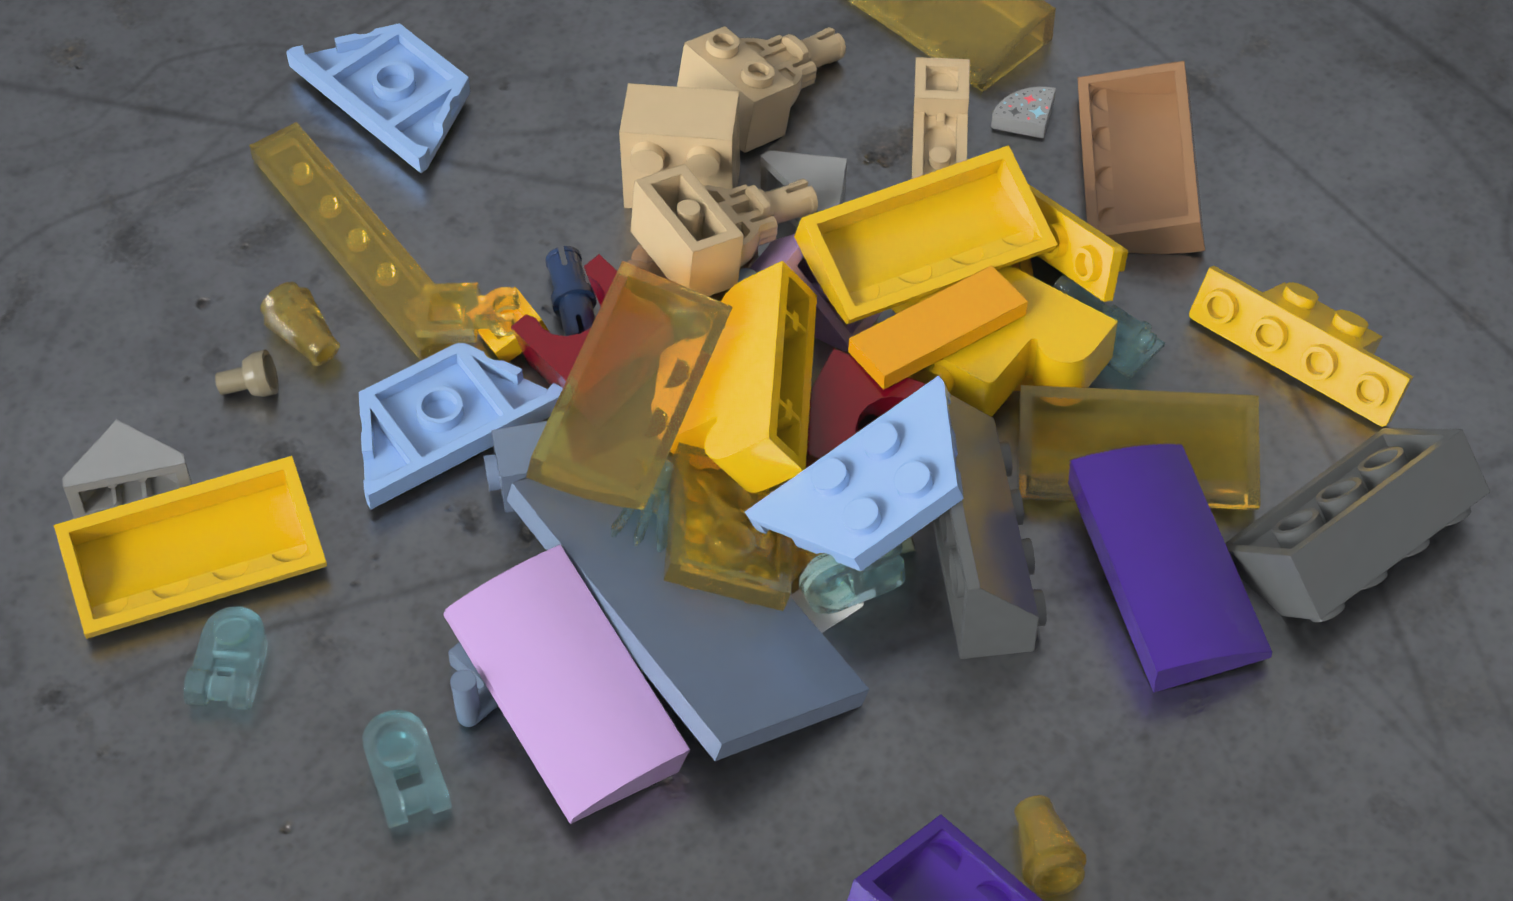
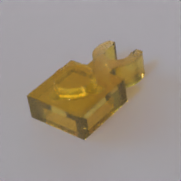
M478 282L421 284L415 328L419 344L477 343L478 329H489L492 333L499 336L514 335L511 326L517 322L515 314H500V312L506 309H520L521 302L517 289L500 287L492 290L487 295H481Z

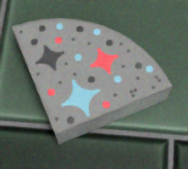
M1030 87L1008 95L996 106L992 114L991 128L1044 139L1055 101L1056 88Z

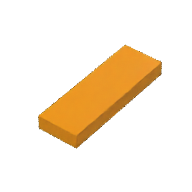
M991 265L850 337L848 352L884 390L1025 316L1028 301Z

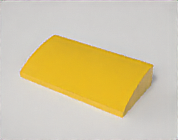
M1009 145L802 217L794 235L817 282L846 324L944 290L991 265L996 270L1054 250L1058 245Z
M292 456L54 525L86 639L327 567L322 546Z

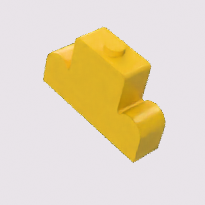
M784 261L776 263L735 284L725 294L717 311L718 320L725 328L674 352L667 358L665 364L657 440L694 474L699 475L719 466L744 490L752 493L764 491L778 485L806 469L817 295Z
M1010 265L997 271L1028 301L1026 315L909 376V378L924 384L940 376L949 394L991 417L1027 375L1033 376V381L1037 388L1045 395L1056 399H1070L1079 396L1087 390L1112 359L1118 321ZM938 292L891 309L897 314Z

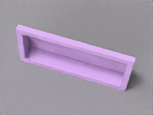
M561 545L544 551L499 574L445 609V619L570 824L679 772L690 751L689 747Z

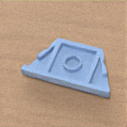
M400 23L376 28L367 34L354 33L334 38L336 47L305 54L303 45L286 51L289 66L420 173L425 171L430 165L470 94L469 77Z
M462 341L360 391L361 445L365 477L363 482L367 505L370 509H373L493 447L491 430L541 422L568 408L567 392L561 386L554 383L546 389L524 379L523 369L504 360L490 359L485 355L484 351Z
M937 376L746 510L745 514L754 528L764 534L770 529L792 538L797 547L815 554H830L836 562L862 571L962 501L964 496L961 474L956 466V457L958 455L956 436L951 426L949 413L951 399L944 381L940 376Z

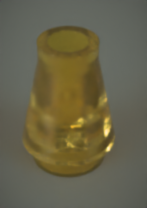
M286 282L274 288L264 298L260 311L265 316V327L303 354L313 366L323 365L337 354L340 343L330 331L308 288L299 287L295 282Z
M1037 795L1022 800L1016 806L1014 814L1019 829L1024 880L1042 896L1054 897L1071 892L1082 883L1085 877L1086 855L1055 812L1053 804L1048 797Z

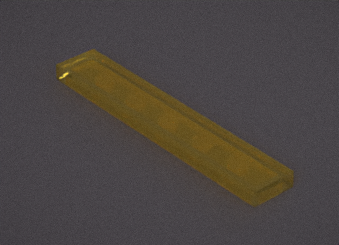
M297 122L249 145L252 159L421 361L459 341L463 342L471 337L470 324Z

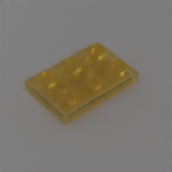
M679 442L671 465L663 581L683 585L690 589H698L730 597L749 604L784 611L791 595L792 538L770 529L766 534L757 531L748 519L745 511L787 481L756 493L747 492L708 457L705 449Z

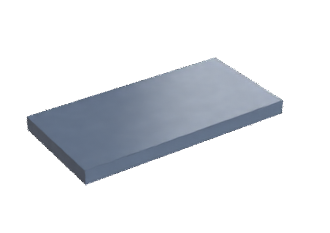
M659 442L530 477L511 484L507 502L546 550L558 545L562 546L631 657L714 761L862 706L869 691L866 684Z

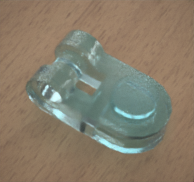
M902 543L862 571L836 562L834 557L827 553L812 559L804 569L799 580V588L811 609L819 614H832L900 587L906 577L905 563L900 556L903 548Z
M240 606L227 607L217 611L207 620L202 629L193 666L186 673L184 681V701L186 704L207 706L210 700L228 702L229 708L251 709L267 651V635L264 624L258 614L251 609ZM218 671L232 672L230 677L217 676Z
M403 710L385 711L374 717L368 723L363 733V748L388 827L392 828L407 823L408 815L429 808L433 814L452 808L449 793L426 727L420 718L411 712ZM419 773L423 784L399 791L396 783L397 779Z

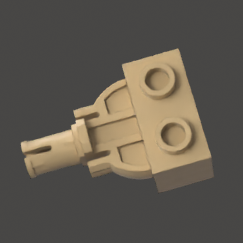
M724 26L684 42L677 87L739 91L740 150L746 153L785 136L790 107L797 100L800 90L814 84L818 67L838 61L844 57L846 53L845 41L840 33L834 34L835 29L830 27L802 40L792 34L783 37L778 35L764 40L759 38H739Z
M683 164L635 180L631 233L684 300L690 303L731 289L738 283L740 267L745 265L754 256L758 246L776 240L778 224L815 213L818 208V199L814 188L808 186V181L803 178L766 192L758 189L755 185L747 186V184L733 189H726L717 186H703L690 169Z

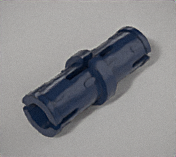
M563 246L567 265H562L558 248L548 253L545 263L554 287V291L551 294L553 311L562 319L565 336L584 332L597 322L593 310L597 300L592 286L586 282L580 251L572 246Z

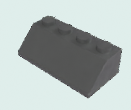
M950 394L951 404H949L951 426L956 436L958 451L956 466L961 474L964 499L932 522L960 659L1032 652L1035 648L1037 627L1046 625L1047 612L1042 589H1032L1030 575L1035 573L1032 541L1030 538L1021 539L1018 525H1023L1024 520L1021 493L1019 489L1010 490L1007 477L1012 476L1013 470L1010 445L1008 441L999 442L993 417Z
M1383 428L1225 544L1240 578L1281 616L1322 622L1340 614L1345 608L1344 602L1360 590L1373 587L1382 582L1388 576L1387 570L1401 559L1413 556L1426 549L1430 544L1429 538L1442 528L1467 518L1471 514L1470 507L1489 494L1490 490L1463 429Z

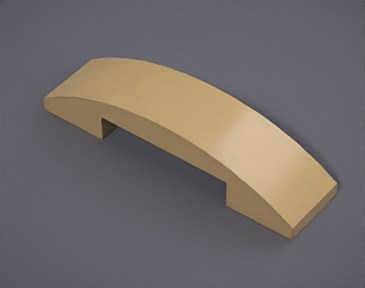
M916 57L911 179L967 160L970 59Z

